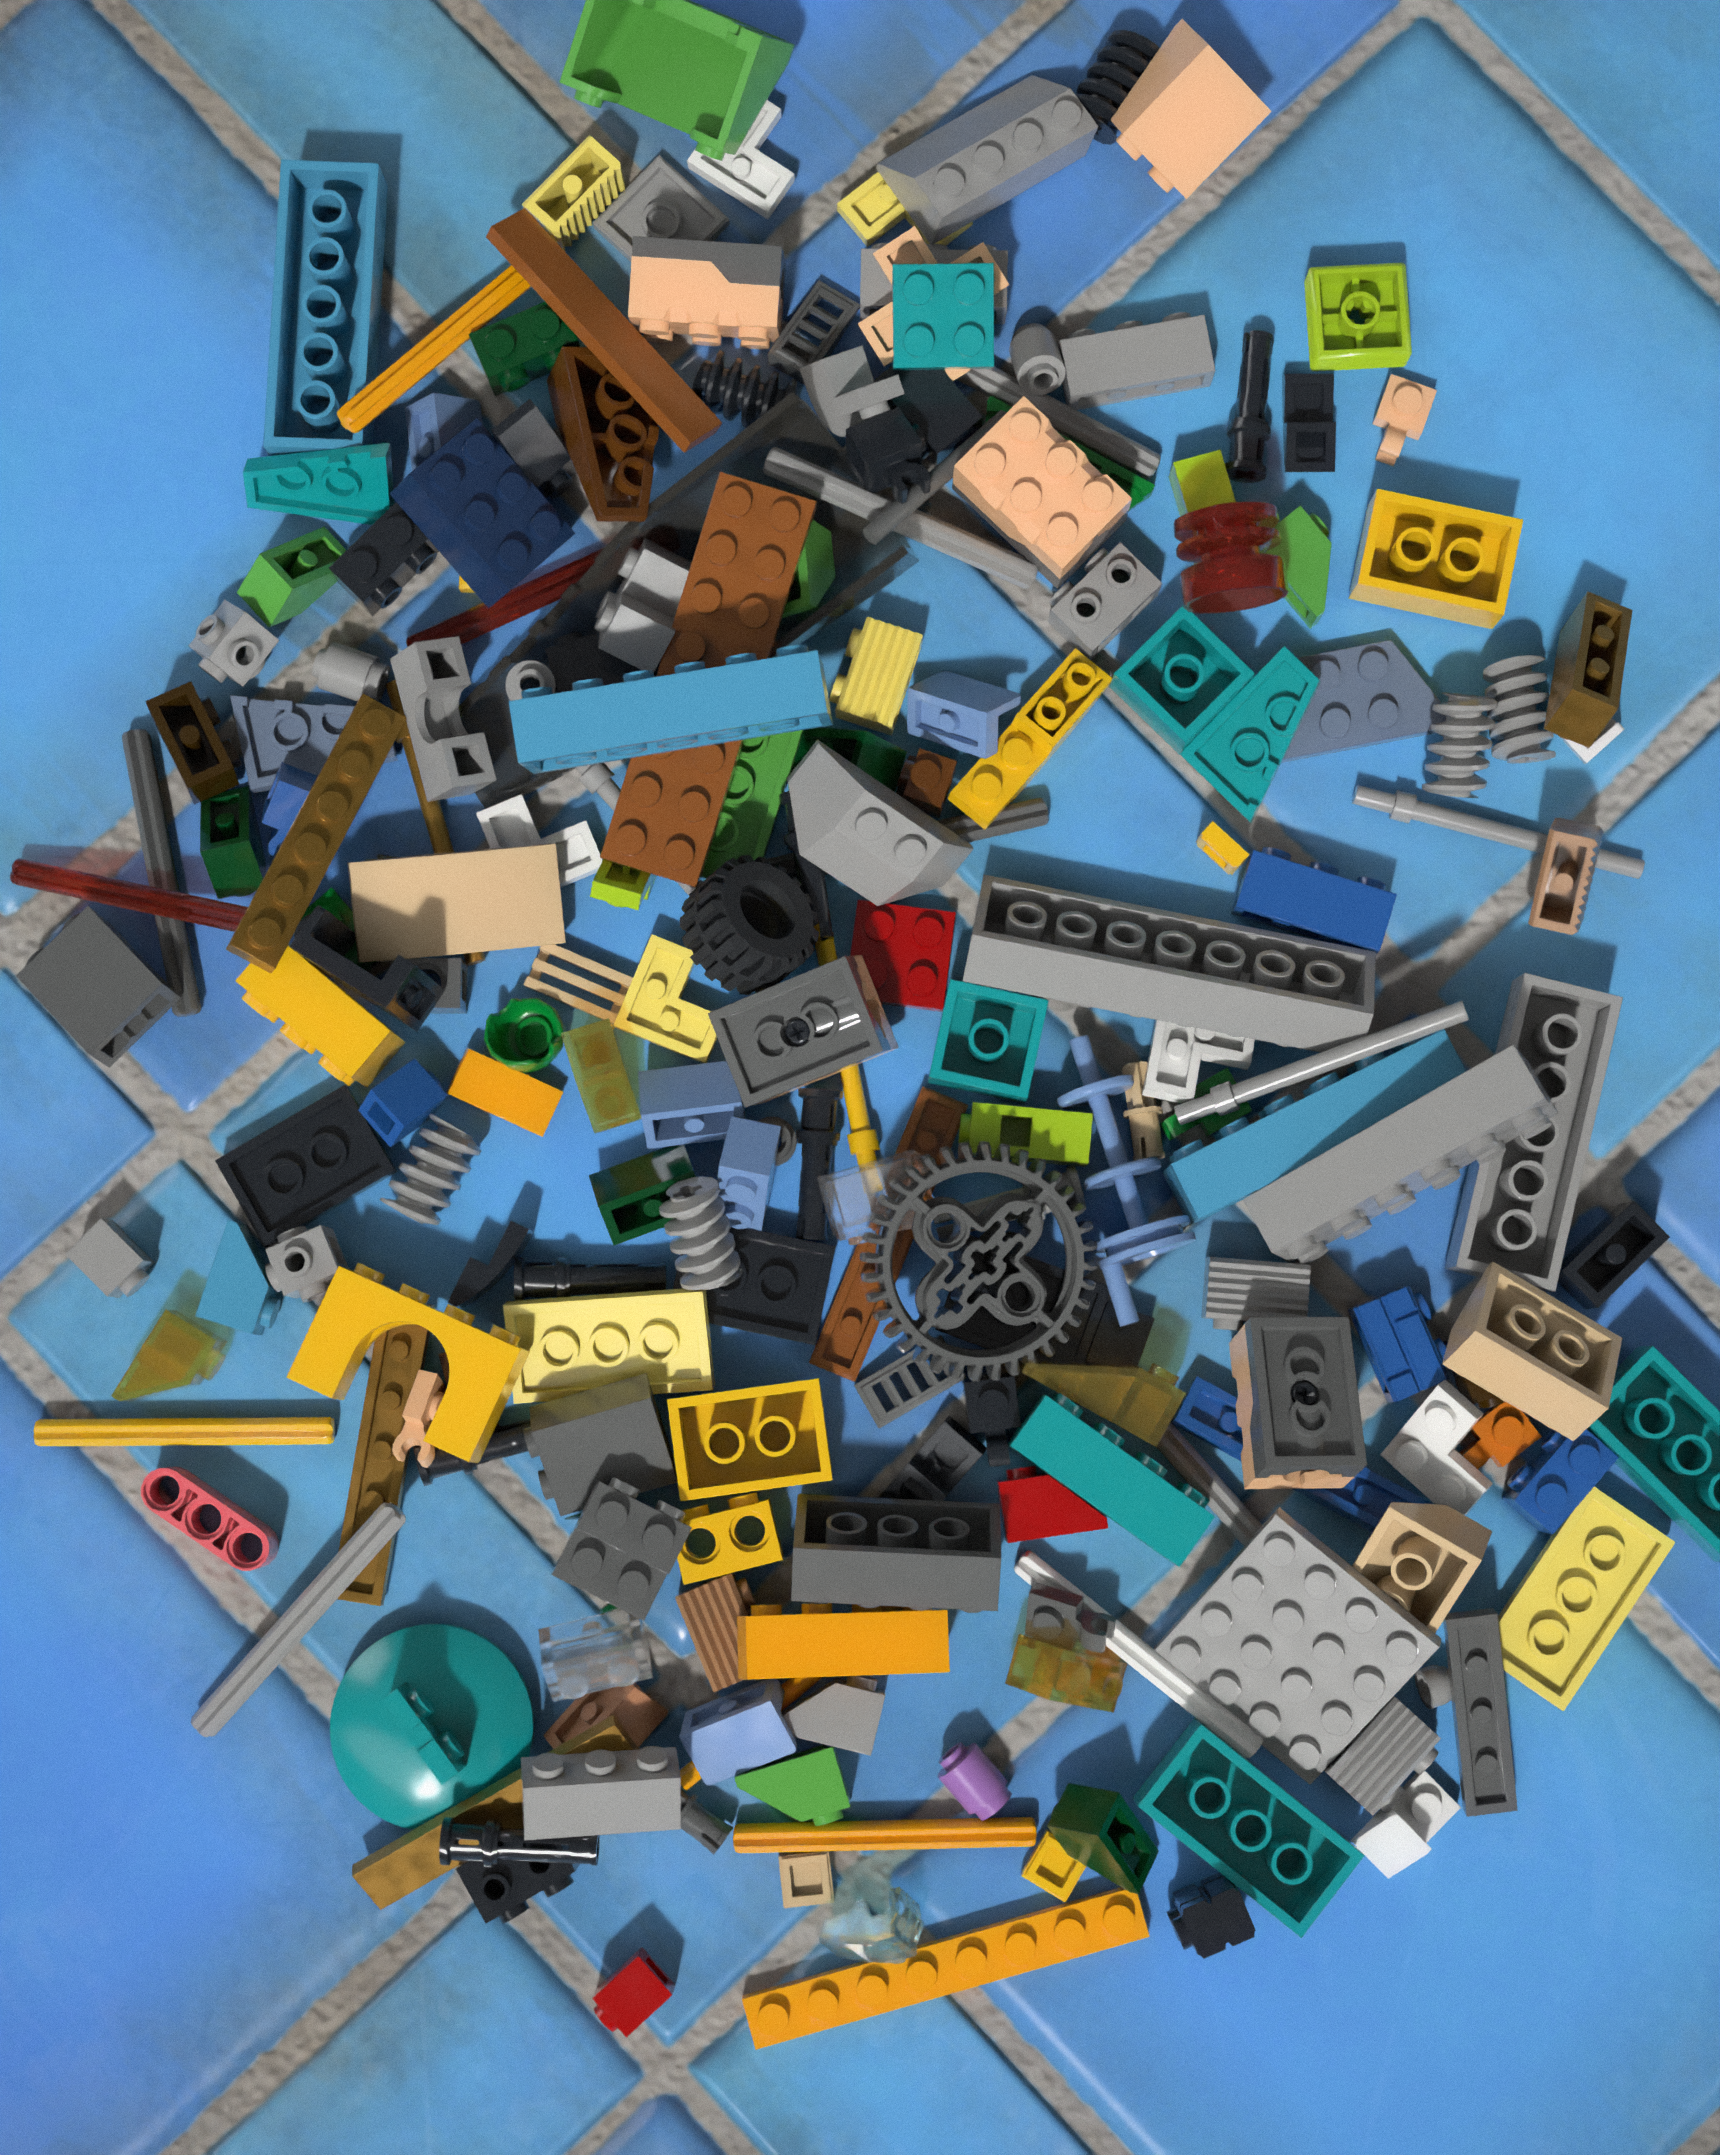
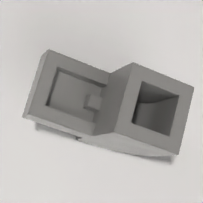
M863 346L841 352L800 368L809 398L818 417L832 433L841 437L846 436L847 428L889 411L890 408L887 400L905 394L898 375L878 382L874 381Z

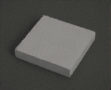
M660 155L593 222L594 229L630 262L632 259L633 236L714 241L730 225L729 218Z

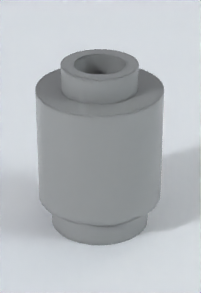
M1031 323L1020 327L1014 333L1009 346V354L1018 384L1028 394H1048L1062 384L1066 373L1056 337L1050 330L1040 324Z
M332 642L327 650L324 648L319 650L312 669V675L318 678L319 689L354 701H358L361 695L365 694L379 702L386 689L390 673L389 665L380 663L378 656L337 642Z
M528 660L516 664L509 671L506 678L505 688L510 701L522 699L521 684L528 679H538L540 687H552L553 694L557 693V686L552 672L547 666L538 661Z

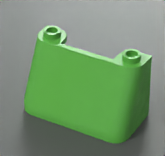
M586 0L560 83L576 89L574 98L588 105L601 108L604 100L617 103L690 135L691 139L698 142L695 151L723 161L725 153L735 155L788 66L795 44L691 0Z

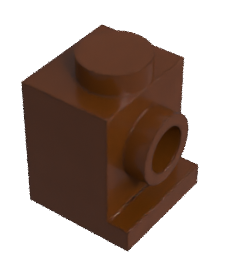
M919 748L917 757L909 755L908 759L905 760L897 783L896 794L924 813L940 818L956 772L957 761Z

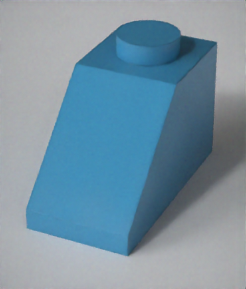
M227 1220L195 1316L253 1335H263L265 1327L271 1328L275 1323L281 1301L275 1298L277 1292L272 1287L266 1274V1262L247 1225Z

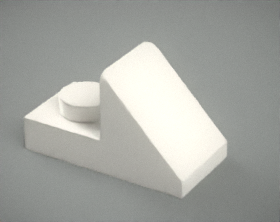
M1426 1771L1421 1774L1416 1773L1403 1786L1405 1792L1396 1805L1387 1812L1380 1810L1350 1840L1388 1879L1428 1854L1432 1848L1427 1842L1461 1808Z

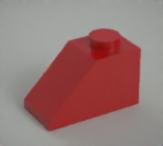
M1036 1465L1007 1469V1479L996 1481L1005 1541L1007 1543L1108 1528L1105 1516L1046 1473L1037 1475Z

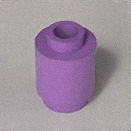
M959 1742L950 1748L938 1762L943 1767L937 1776L968 1814L975 1813L981 1821L995 1814L1012 1795L1005 1786L1007 1779L976 1743L965 1747L962 1742Z

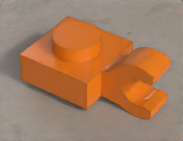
M1504 1402L1493 1406L1483 1414L1470 1430L1476 1440L1459 1453L1477 1469L1481 1468L1489 1458L1494 1461L1497 1467H1504L1542 1436L1523 1411Z

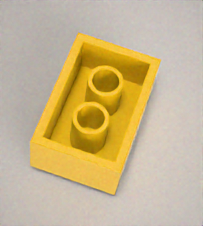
M1377 489L1367 506L1348 599L1493 629L1505 613L1523 519Z
M290 945L285 949L272 974L250 963L235 980L247 990L241 999L271 1022L275 1023L278 1018L284 1021L285 1024L279 1031L311 1055L316 1049L320 1051L323 1056L318 1063L349 1087L355 1080L368 1087L406 1043L318 968L291 949Z
M820 1378L667 1399L680 1501L833 1480Z

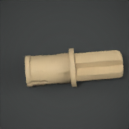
M1146 1061L1131 1062L1122 1068L1123 1075H1133L1134 1078L1132 1088L1125 1091L1128 1110L1123 1112V1117L1129 1119L1134 1153L1133 1161L1149 1157L1165 1158L1158 1115L1163 1113V1109L1157 1106L1156 1098L1142 1095L1148 1063Z

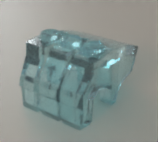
M891 1888L888 1891L890 1908L884 1915L870 1916L868 1902L862 1897L857 1898L851 1910L825 1920L819 1942L839 1958L877 1963H903L907 1958L917 1955V1943L924 1928L919 1904L912 1900L902 1888Z

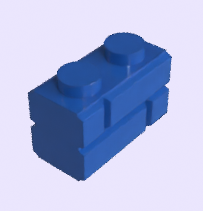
M1409 1285L1403 1286L1348 1309V1313L1387 1402L1394 1403L1438 1385L1444 1380H1449L1445 1369L1447 1367L1442 1365L1446 1347L1440 1338L1433 1340L1425 1322L1431 1320V1313L1420 1292L1413 1294Z

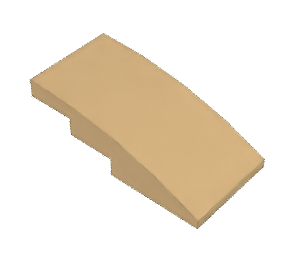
M554 843L347 862L358 962L395 960L398 955L405 959L566 943L556 844Z

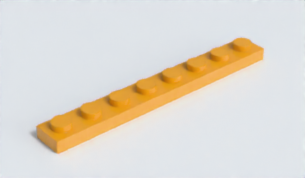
M1119 1887L745 1994L742 1996V2002L755 2050L1150 1936L1138 1894L1130 1893L1124 1888Z

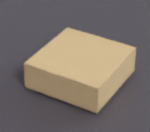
M829 1851L792 1852L778 1855L784 1908L834 1903Z

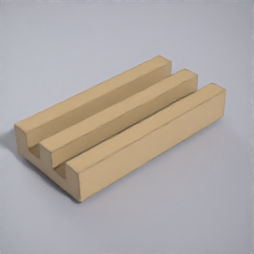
M555 944L540 946L538 957L535 958L531 966L530 975L527 976L523 985L614 1025L633 977ZM550 955L615 982L621 985V988L617 993L547 962ZM542 973H545L614 1002L609 1011L539 980Z

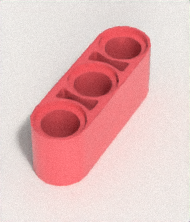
M165 1467L151 1471L144 1478L141 1485V1497L144 1504L152 1512L232 1567L241 1571H252L269 1565L276 1558L279 1551V1540L273 1529L190 1471L181 1467ZM166 1476L173 1477L178 1482L180 1488L179 1496L172 1504L166 1503L159 1494V1485ZM207 1504L215 1506L221 1515L220 1526L215 1532L205 1530L200 1522V1513ZM247 1533L257 1535L263 1544L261 1556L256 1561L247 1559L241 1550L242 1539Z

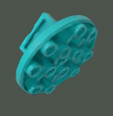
M440 1623L420 1624L397 1630L367 1648L353 1662L344 1675L336 1692L330 1717L332 1753L338 1771L348 1789L361 1804L378 1817L400 1827L413 1830L520 1769L521 1757H530L535 1730L534 1709L529 1689L521 1672L511 1658L498 1645L475 1631L460 1626Z

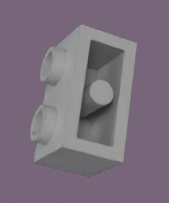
M1121 542L1110 553L1105 548L1096 553L1084 567L1088 574L1075 586L1070 581L1067 582L1049 601L1053 608L1050 610L1048 623L1074 649L1079 650L1090 660L1103 650L1158 596L1162 586V582Z

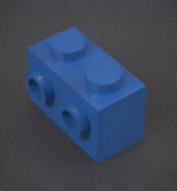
M1552 1429L1540 1444V1447L1543 1449L1542 1452L1531 1464L1526 1462L1519 1467L1507 1483L1510 1489L1502 1499L1540 1532L1554 1534L1619 1458L1587 1429L1574 1441Z

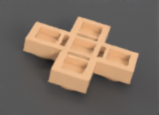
M915 226L873 253L874 258L891 285L893 264H938ZM984 242L950 263H994V295L1009 286L1008 281ZM892 302L858 323L859 328L883 367L893 362ZM972 369L944 371L952 381H955Z

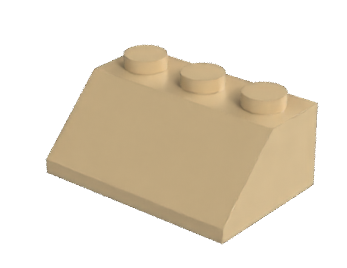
M1492 1261L1486 1268L1451 1329L1442 1365L1574 1441L1609 1408L1622 1337Z
M1391 1502L1352 1567L1431 1631L1436 1633L1481 1563L1492 1531L1448 1505Z

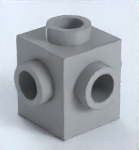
M224 600L213 615L206 617L200 623L196 630V637L189 644V647L203 658L198 666L222 684L226 677L244 687L249 679L254 678L263 669L266 657L279 640L244 610Z
M322 1225L308 1231L305 1226L290 1229L277 1236L279 1244L265 1249L270 1263L265 1265V1270L276 1292L282 1291L283 1295L295 1299L301 1297L303 1303L325 1296L338 1266L349 1269L334 1230Z

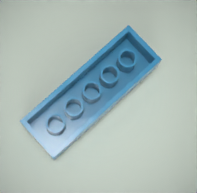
M281 159L263 446L269 456L373 445L374 420L360 432L352 433L341 425L337 411L377 377L388 185L379 163Z
M792 645L777 649V657L757 660L755 653L738 654L725 658V666L707 669L705 662H689L676 665L674 667L675 674L655 677L653 670H641L624 674V682L604 685L603 679H586L572 683L573 691L555 694L552 692V687L527 689L521 692L522 699L509 701L518 763L533 774L831 726L833 722L824 665L818 650L808 652L807 645Z
M1445 1029L1391 1048L1394 1054L1386 1058L1383 1052L1358 1060L1352 1067L1347 1069L1349 1076L1341 1080L1336 1072L1310 1084L1309 1088L1302 1091L1305 1098L1295 1102L1291 1094L1264 1107V1110L1258 1113L1260 1120L1249 1124L1247 1118L1243 1117L1221 1128L1217 1134L1213 1135L1216 1142L1204 1147L1201 1139L1173 1152L1174 1155L1169 1157L1172 1164L1163 1172V1175L1183 1215H1189L1191 1221L1189 1226L1242 1201L1244 1198L1466 1072Z

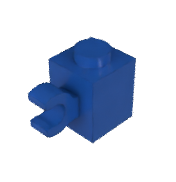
M283 762L280 764L264 802L261 821L265 825L276 828L268 839L267 853L272 856L275 854L277 846L285 839L318 777L315 774Z

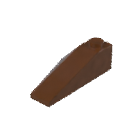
M562 346L546 382L556 425L596 520L606 522H645L648 516L654 471L652 466L654 448L659 435L658 424L587 347Z

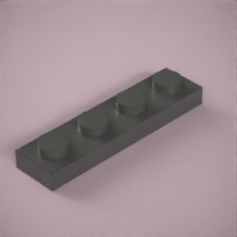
M1494 1608L1448 1613L1443 1620L1463 1810L1467 1817L1518 1811L1498 1614Z

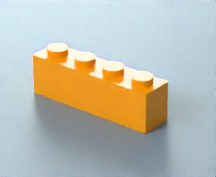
M832 1603L801 1604L802 1614L782 1615V1605H751V1616H737L738 1679L950 1672L948 1610H932L931 1608L921 1611L902 1607V1611L882 1612V1606L864 1608L857 1604H852V1613H832Z

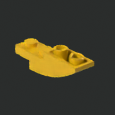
M1075 648L1015 715L1012 723L998 738V753L986 759L980 758L953 788L947 799L986 830L1004 808L1016 799L1108 688L1112 677Z

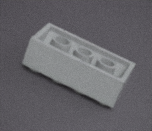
M1031 75L877 163L876 169L928 242L933 245L1084 157L1098 129V125L1071 88Z

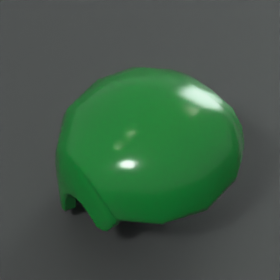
M539 998L510 999L509 1003L502 1010L495 1014L491 1013L488 1016L484 1032V1041L491 1056L511 1070L526 1073L538 1071L548 1066L562 1051L563 1043L566 1039L565 1025L558 1011Z

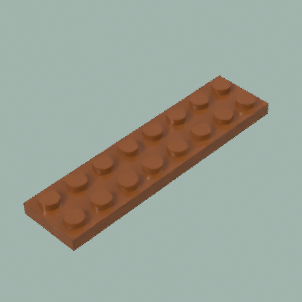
M719 473L672 624L676 632L662 656L656 677L675 674L674 667L676 665L689 662H705L707 669L725 666V658L738 654L755 653L757 660L770 658L816 511V501L730 474ZM744 740L631 758L600 858L697 888Z

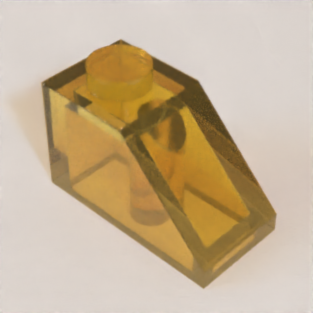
M165 1309L111 1396L118 1401H135L200 1385L204 1378L210 1381L217 1374L225 1360L226 1355L221 1353L227 1341L177 1310Z

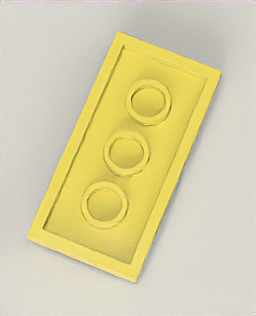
M670 1289L507 1301L503 1305L505 1329L521 1336L517 1346L530 1351L512 1390L514 1404L547 1402L647 1373L653 1394L713 1390L715 1387L706 1290Z
M1594 1486L1556 1532L1552 1534L1498 1615L1503 1671L1558 1709L1564 1711L1672 1549L1675 1541Z

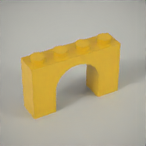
M357 1263L354 1271L338 1266L286 1378L329 1398L344 1400L367 1350L380 1335L398 1326L420 1325L432 1332L441 1342L448 1357L450 1372L446 1392L423 1441L467 1462L479 1463L530 1351L517 1346L521 1336L494 1324L489 1333L472 1325L476 1317L475 1315L450 1304H447L445 1311L442 1312L427 1305L430 1298L429 1294L402 1283L399 1291L381 1283L385 1274L361 1263Z

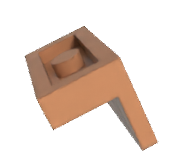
M611 1659L543 1736L554 1749L614 1715L639 1747L667 1716L668 1710L660 1702L644 1692L626 1670Z

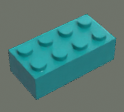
M1638 1346L1616 1368L1608 1410L1591 1424L1587 1430L1619 1457L1615 1464L1713 1561L1720 1562V1411L1654 1346Z
M1055 1393L1052 1399L1047 1395H1040L1022 1420L1021 1427H1017L1007 1441L1008 1446L1165 1559L1180 1567L1215 1518L1213 1514L1205 1509L1210 1500L1186 1483L1183 1484L1179 1481L1177 1486L1174 1487L1165 1481L1163 1477L1168 1470L1146 1454L1138 1452L1133 1458L1121 1449L1126 1440L1103 1423L1097 1422L1091 1428L1079 1419L1084 1410L1061 1393Z
M1196 1718L1192 1720L1133 1796L1134 1802L1140 1809L1300 1938L1304 1936L1365 1856L1356 1846Z

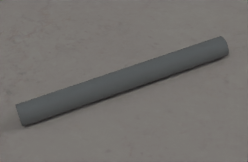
M1000 410L929 472V493L924 494L919 485H913L907 491L906 503L901 504L896 500L863 529L865 538L870 543L876 545L953 478L954 465L1006 412Z

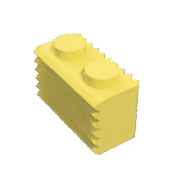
M588 136L523 202V209L525 208L566 252L565 247L572 246V240H579V233H585V226H592V219H597L599 212H604L605 206L611 205L612 199L618 198V192L625 190L621 163L592 136Z
M866 617L862 630L853 628L845 651V656L852 658L847 676L838 673L829 699L830 702L837 704L835 709L836 718L892 736L921 651L923 635L881 620H875L872 617Z

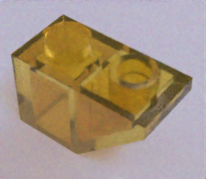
M609 1018L561 1033L575 1082L594 1133H601L642 1120L616 1030Z
M1019 1634L1005 1684L1048 1700L1114 1713L1118 1697L1122 1691L1127 1663L1074 1647L1070 1649L1042 1639Z

